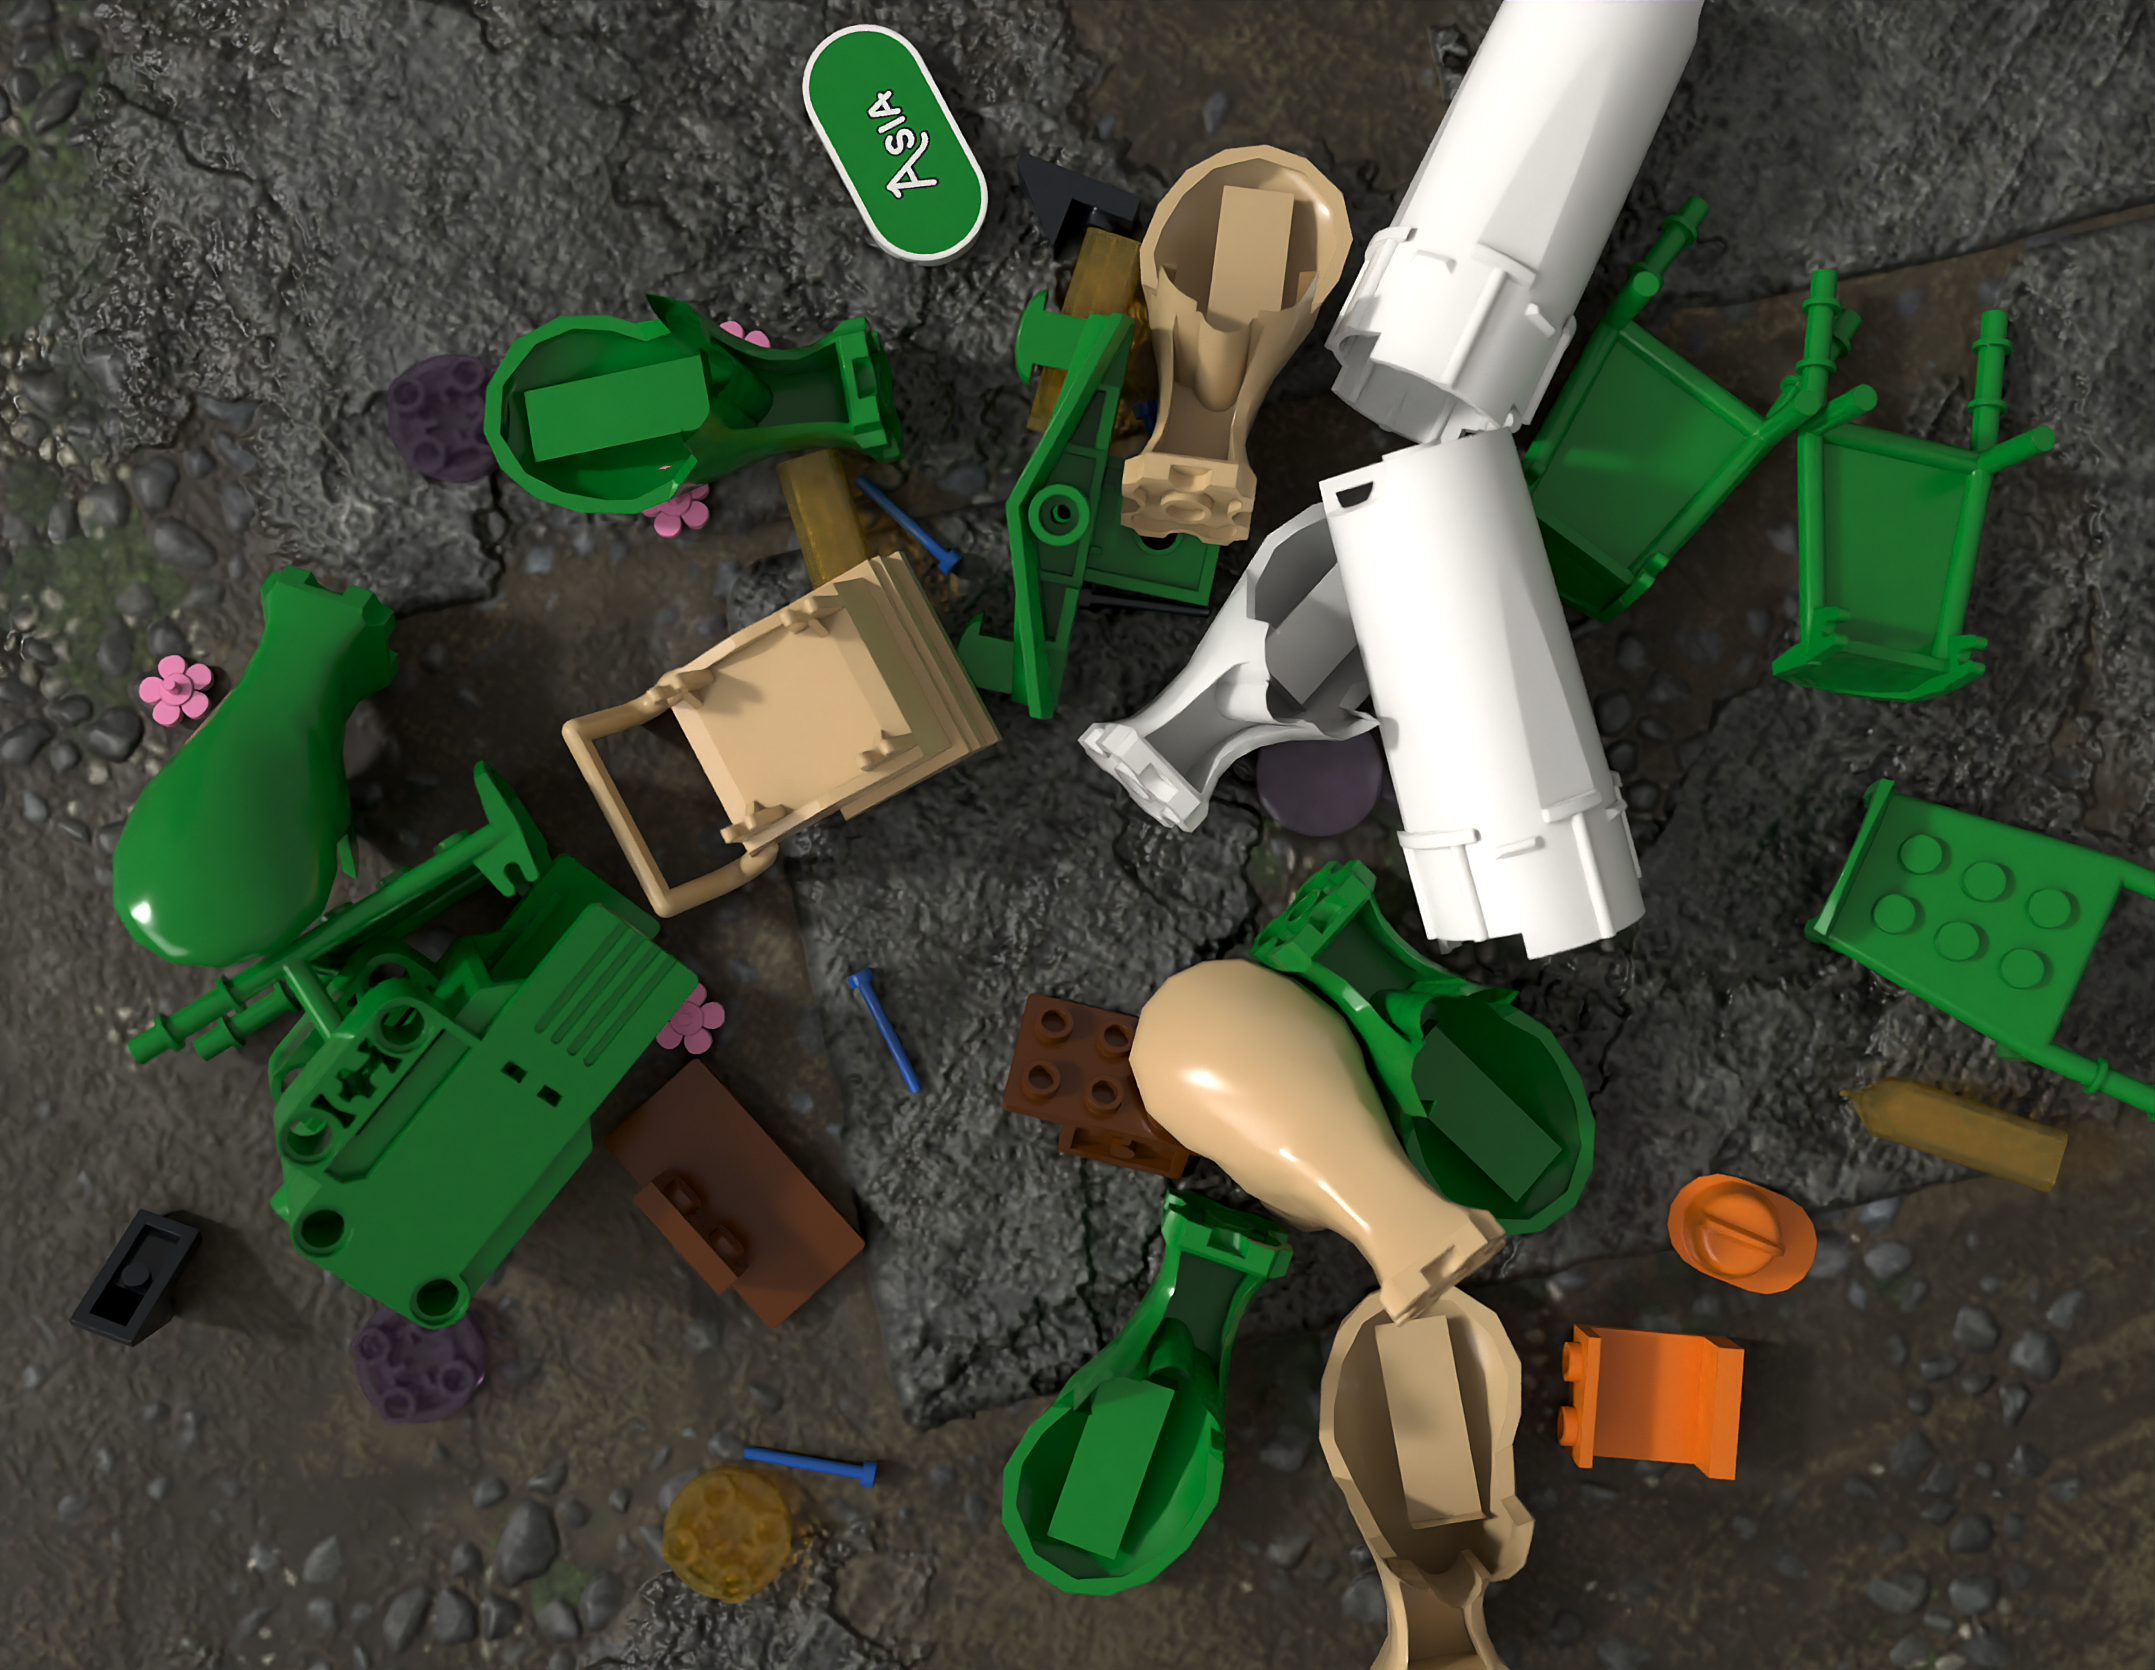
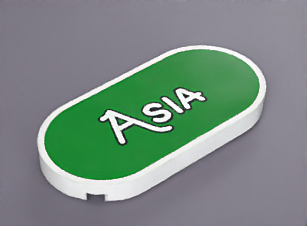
M877 25L850 26L827 37L812 53L803 76L804 103L817 134L871 235L886 253L899 260L901 258L907 262H915L916 265L931 267L956 260L975 244L982 231L988 208L987 185L981 168L921 56L906 38L893 30Z

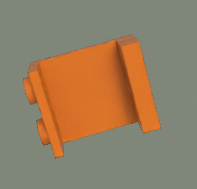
M1574 1324L1573 1342H1565L1562 1351L1563 1379L1570 1382L1568 1406H1560L1557 1416V1438L1559 1445L1565 1446L1564 1451L1579 1468L1592 1469L1593 1456L1695 1464L1708 1478L1735 1480L1744 1349L1726 1336Z

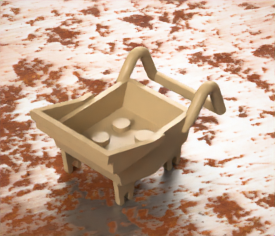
M897 551L888 557L878 555L871 560L867 559L772 615L740 630L683 668L680 667L666 672L653 688L649 689L646 694L616 707L571 719L562 728V736L654 911L663 918L675 916L722 896L756 878L775 862L779 850L778 843L840 810L845 820H850L879 803L1003 740L902 551ZM670 707L733 824L720 831L725 842H742L747 850L743 856L726 866L672 889H669L592 743V740L625 731L648 722Z

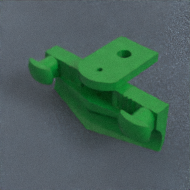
M1049 289L1039 291L1029 301L1020 320L1015 345L1016 370L1021 381L1028 387L1032 383L1035 365L1068 371L1046 432L1005 504L1015 584L1014 640L982 633L986 612L982 611L975 613L966 622L955 648L975 687L1012 694V701L1029 706L1030 717L1039 719L1053 718L1058 705L1083 581L1208 606L1221 546L1202 543L1197 536L1180 532L1177 533L1175 540L1168 547L1154 549L1146 545L1133 528L1120 525L1123 502L1122 480L1125 460L1129 458L1110 455L1109 453L1136 326L1135 318L1112 312L1110 316L1090 313L1088 319L1046 311ZM1061 504L1069 508L1070 518L1065 519L1059 515L1058 508Z

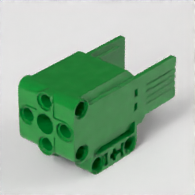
M562 853L553 860L540 876L539 881L533 884L494 932L457 937L436 963L405 941L394 936H379L363 944L326 987V990L344 1016V1021L325 1042L308 1014L305 1013L273 1051L268 1063L270 1093L274 1103L277 1105L274 1111L276 1145L281 1156L284 1181L271 1197L270 1203L277 1214L289 1223L290 1239L294 1249L306 1259L342 1279L359 1293L379 1301L420 1326L428 1329H443L461 1319L469 1307L470 1299L593 1151L590 1116L698 985V977L692 969L652 941L660 930V924L657 919L573 856ZM385 963H397L405 968L400 978H391L379 984L369 978L374 969ZM356 993H359L362 998L359 1001V1003L357 1000ZM304 1068L290 1085L283 1081L285 1076L291 1071ZM297 1121H299V1123H298V1124L295 1126V1128L291 1131V1130H290L291 1126H292L294 1123H296Z

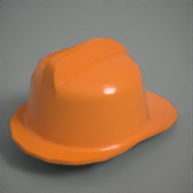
M1717 1173L1697 1177L1682 1187L1670 1204L1667 1227L1671 1244L1683 1261L1709 1276L1747 1291L1772 1294L1786 1291L1801 1281L1814 1263L1817 1247L1814 1225L1801 1206L1783 1195L1741 1178Z

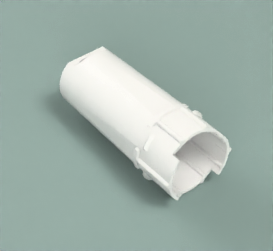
M1705 0L1503 1L1390 227L1377 232L1371 239L1365 252V262L1324 344L1327 349L1333 351L1335 357L1342 365L1331 389L1338 397L1365 417L1379 424L1381 429L1388 432L1392 431L1419 444L1441 439L1443 444L1464 438L1466 432L1478 434L1508 425L1510 426L1511 433H1515L1522 424H1530L1562 355L1576 332L1577 325L1574 312L1697 40L1698 20Z
M1510 426L1496 428L1443 444L1441 439L1405 448L1383 455V462L1320 481L1319 485L1377 721L1381 723L1379 724V729L1405 831H1397L1400 846L1403 847L1428 940L1437 938L1441 954H1447L1455 947L1461 946V943L1466 940L1479 942L1489 938L1522 933L1528 957L1533 959L1579 947L1602 938L1615 936L1616 932L1635 923L1645 914L1646 910L1638 878L1642 877L1625 813L1628 805L1621 798L1619 787L1622 786L1620 775L1616 771L1609 770Z

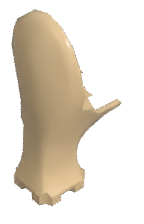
M1269 145L1225 149L1187 169L1156 208L1139 252L1141 282L1148 308L1152 345L1158 372L1157 422L1144 450L1138 456L1125 460L1122 480L1123 502L1120 525L1133 528L1138 535L1164 538L1170 533L1185 532L1197 536L1202 543L1228 546L1233 541L1248 540L1257 477L1249 467L1245 447L1246 440L1270 385L1313 329L1320 308L1338 283L1353 241L1343 193L1308 159Z
M1243 958L1202 961L1169 977L1142 1008L1129 1062L1145 1109L1149 1115L1186 1148L1215 1161L1247 1193L1258 1198L1266 1210L1278 1219L1303 1232L1319 1231L1327 1228L1354 1243L1372 1266L1381 1286L1380 1302L1399 1328L1437 1302L1452 1286L1481 1268L1506 1245L1503 1239L1505 1231L1489 1211L1473 1209L1449 1202L1423 1178L1403 1150L1394 1133L1375 1083L1367 1071L1362 1049L1344 1016L1301 982Z
M1452 1286L1437 1302L1419 1316L1411 1319L1400 1328L1380 1302L1381 1289L1369 1293L1341 1321L1321 1381L1319 1440L1332 1476L1343 1491L1350 1511L1375 1560L1387 1603L1388 1636L1370 1669L1510 1670L1501 1656L1495 1651L1488 1636L1482 1604L1484 1592L1489 1582L1509 1579L1524 1566L1534 1525L1533 1517L1516 1496L1513 1440L1521 1416V1362L1496 1312L1455 1286Z

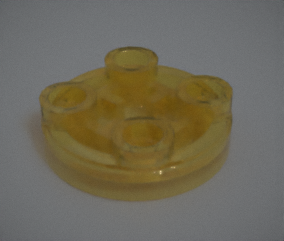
M735 1465L718 1466L708 1469L688 1481L673 1500L664 1522L663 1541L661 1543L662 1556L672 1567L676 1575L694 1591L711 1598L720 1599L728 1604H737L744 1601L749 1595L767 1586L783 1567L793 1541L794 1525L790 1506L778 1486L758 1471Z

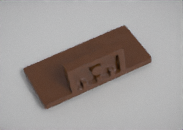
M1035 993L1030 994L1027 997L1002 1100V1108L1004 1110L1061 1123L1062 1128L1056 1150L1058 1152L1180 1180L1190 1154L1207 1158L1186 1148L1152 1118L1145 1109L1129 1062L1140 1018Z
M701 1058L692 1059L604 1141L606 1148L643 1187L631 1198L719 1296L732 1286L768 1327L772 1329L777 1328L866 1245L865 1238Z

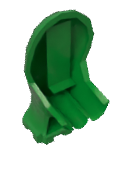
M645 293L651 310L659 319L634 323L609 315L559 316L513 341L486 389L483 431L500 468L530 496L580 513L637 514L754 465L773 455L814 448L850 447L872 457L881 464L904 459V439L901 422L893 399V377L890 360L886 353L882 336L878 331L872 332L870 322L865 316L841 321L832 332L811 345L779 350L758 346L729 333L687 302ZM664 466H671V467H668V468H666V469H659V468H662V467H664Z
M287 565L283 572H271L260 587L265 628L259 645L238 683L184 745L149 781L134 804L112 855L113 907L134 941L169 963L224 968L283 951L324 913L338 871L337 844L343 872L358 880L359 845L344 760L346 726L358 703L389 686L399 671L398 653L389 649L388 639L395 629L394 611L380 603L373 591L351 584L345 592L331 591L319 584L312 572L291 565Z
M1359 859L1349 860L1344 866L1338 861H1329L1318 872L1312 874L1295 893L1296 897L1290 906L1279 917L1266 925L1254 939L1255 944L1247 954L1261 966L1273 970L1288 971L1298 976L1318 991L1327 1004L1344 1016L1362 1049L1365 1063L1403 1150L1423 1178L1449 1202L1473 1209L1489 1211L1505 1231V1236L1541 1232L1575 1207L1593 1170L1595 1120L1579 1073L1551 1030L1510 1004L1519 993L1518 991L1471 980L1421 955L1396 933L1382 914L1374 894L1376 876Z
M1168 1187L1162 1204L1161 1232L1166 1246L1159 1274L1132 1317L1116 1337L1069 1378L1056 1400L1028 1427L1003 1470L1002 1524L1028 1569L1063 1592L1109 1596L1152 1581L1190 1547L1217 1505L1224 1468L1223 1452L1226 1453L1227 1380L1231 1350L1240 1318L1252 1297L1262 1286L1273 1278L1285 1276L1293 1254L1292 1245L1286 1243L1289 1237L1288 1228L1275 1223L1269 1217L1247 1209L1240 1211L1228 1208L1215 1202L1209 1196L1189 1189L1179 1190Z

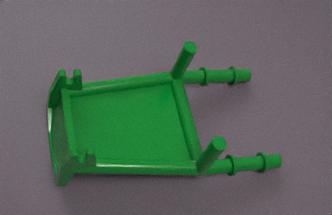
M1696 196L1688 197L1676 215H1668L1661 224L1663 233L1641 262H1634L1628 268L1627 276L1629 279L1601 316L1520 463L1560 601L1604 624L1624 611L1654 583V577L1773 447L1817 413L1821 405L1820 399L1815 392L1811 390L1800 391L1802 376L1795 373L1794 375L1784 377L1780 383L1782 393L1765 417H1763L1632 320L1664 285L1662 276L1682 248L1692 246L1697 240L1698 232L1696 229L1708 214L1709 206L1704 200ZM1844 308L1834 318L1830 358L1833 362L1848 355L1851 350L1849 341L1862 323L1861 317L1853 310Z
M1818 269L1813 271L1811 275L1809 298L1802 302L1801 311L1807 315L1803 360L1796 363L1795 369L1796 374L1802 376L1800 391L1811 390L1815 392L1821 403L1818 412L1797 428L1800 643L1794 645L1772 662V671L1774 676L1787 682L1830 694L1879 701L1919 703L1950 694L1985 672L1984 663L1969 661L1974 651L1986 648L1987 638L1977 635H1962L1994 474L2051 450L2055 445V434L2049 427L2040 425L1998 444L2000 416L2006 414L2008 410V403L2002 400L2005 356L2013 351V343L2007 339L2009 314L2003 310H1988L1982 313L1980 338L1972 343V353L1978 356L1975 396L1974 400L1967 403L1966 409L1967 413L1973 416L1970 449L1848 422L1873 409L1877 404V394L1871 386L1862 384L1826 403L1828 379L1836 373L1837 367L1836 363L1830 360L1834 317L1842 312V302L1836 299L1839 273L1833 269Z
M482 759L478 761L474 767V781L489 821L488 825L473 834L466 829L448 837L434 847V857L413 869L410 865L395 870L375 884V892L354 904L352 901H349L325 913L316 921L317 926L297 937L283 951L265 956L230 979L225 975H221L215 980L217 987L172 1015L158 1014L153 1018L154 1026L127 1042L129 1052L139 1064L145 1065L170 1048L176 1052L186 1047V1038L217 1020V1026L192 1041L200 1057L208 1062L232 1046L236 1049H241L246 1045V1037L288 1011L292 1014H297L301 1011V1005L326 1042L345 1019L326 990V987L363 944L379 936H394L398 939H403L489 882H492L504 896L513 897L518 892L524 897L532 887L531 882L539 881L540 876L553 862L546 839L505 778L488 760ZM273 985L275 990L251 1005H246V1001ZM356 993L357 1000L359 1003V1001L362 998L359 993ZM232 1010L236 1012V1014L231 1017L226 1015L228 1012Z
M1881 778L1871 784L1863 796L1865 807L1868 810L1859 833L1818 917L1807 920L1804 928L1805 938L1815 943L1821 942L1829 945V949L1845 954L1997 1042L1995 1046L1996 1053L2002 1060L2033 1062L2083 1084L2082 1091L2089 1095L2099 1091L2147 1112L2148 1120L2155 1123V1086L2108 1067L2109 1060L2107 1058L2098 1056L2095 1060H2092L2053 1043L2122 887L2155 900V871L2119 856L1895 792L1896 785L1893 780Z

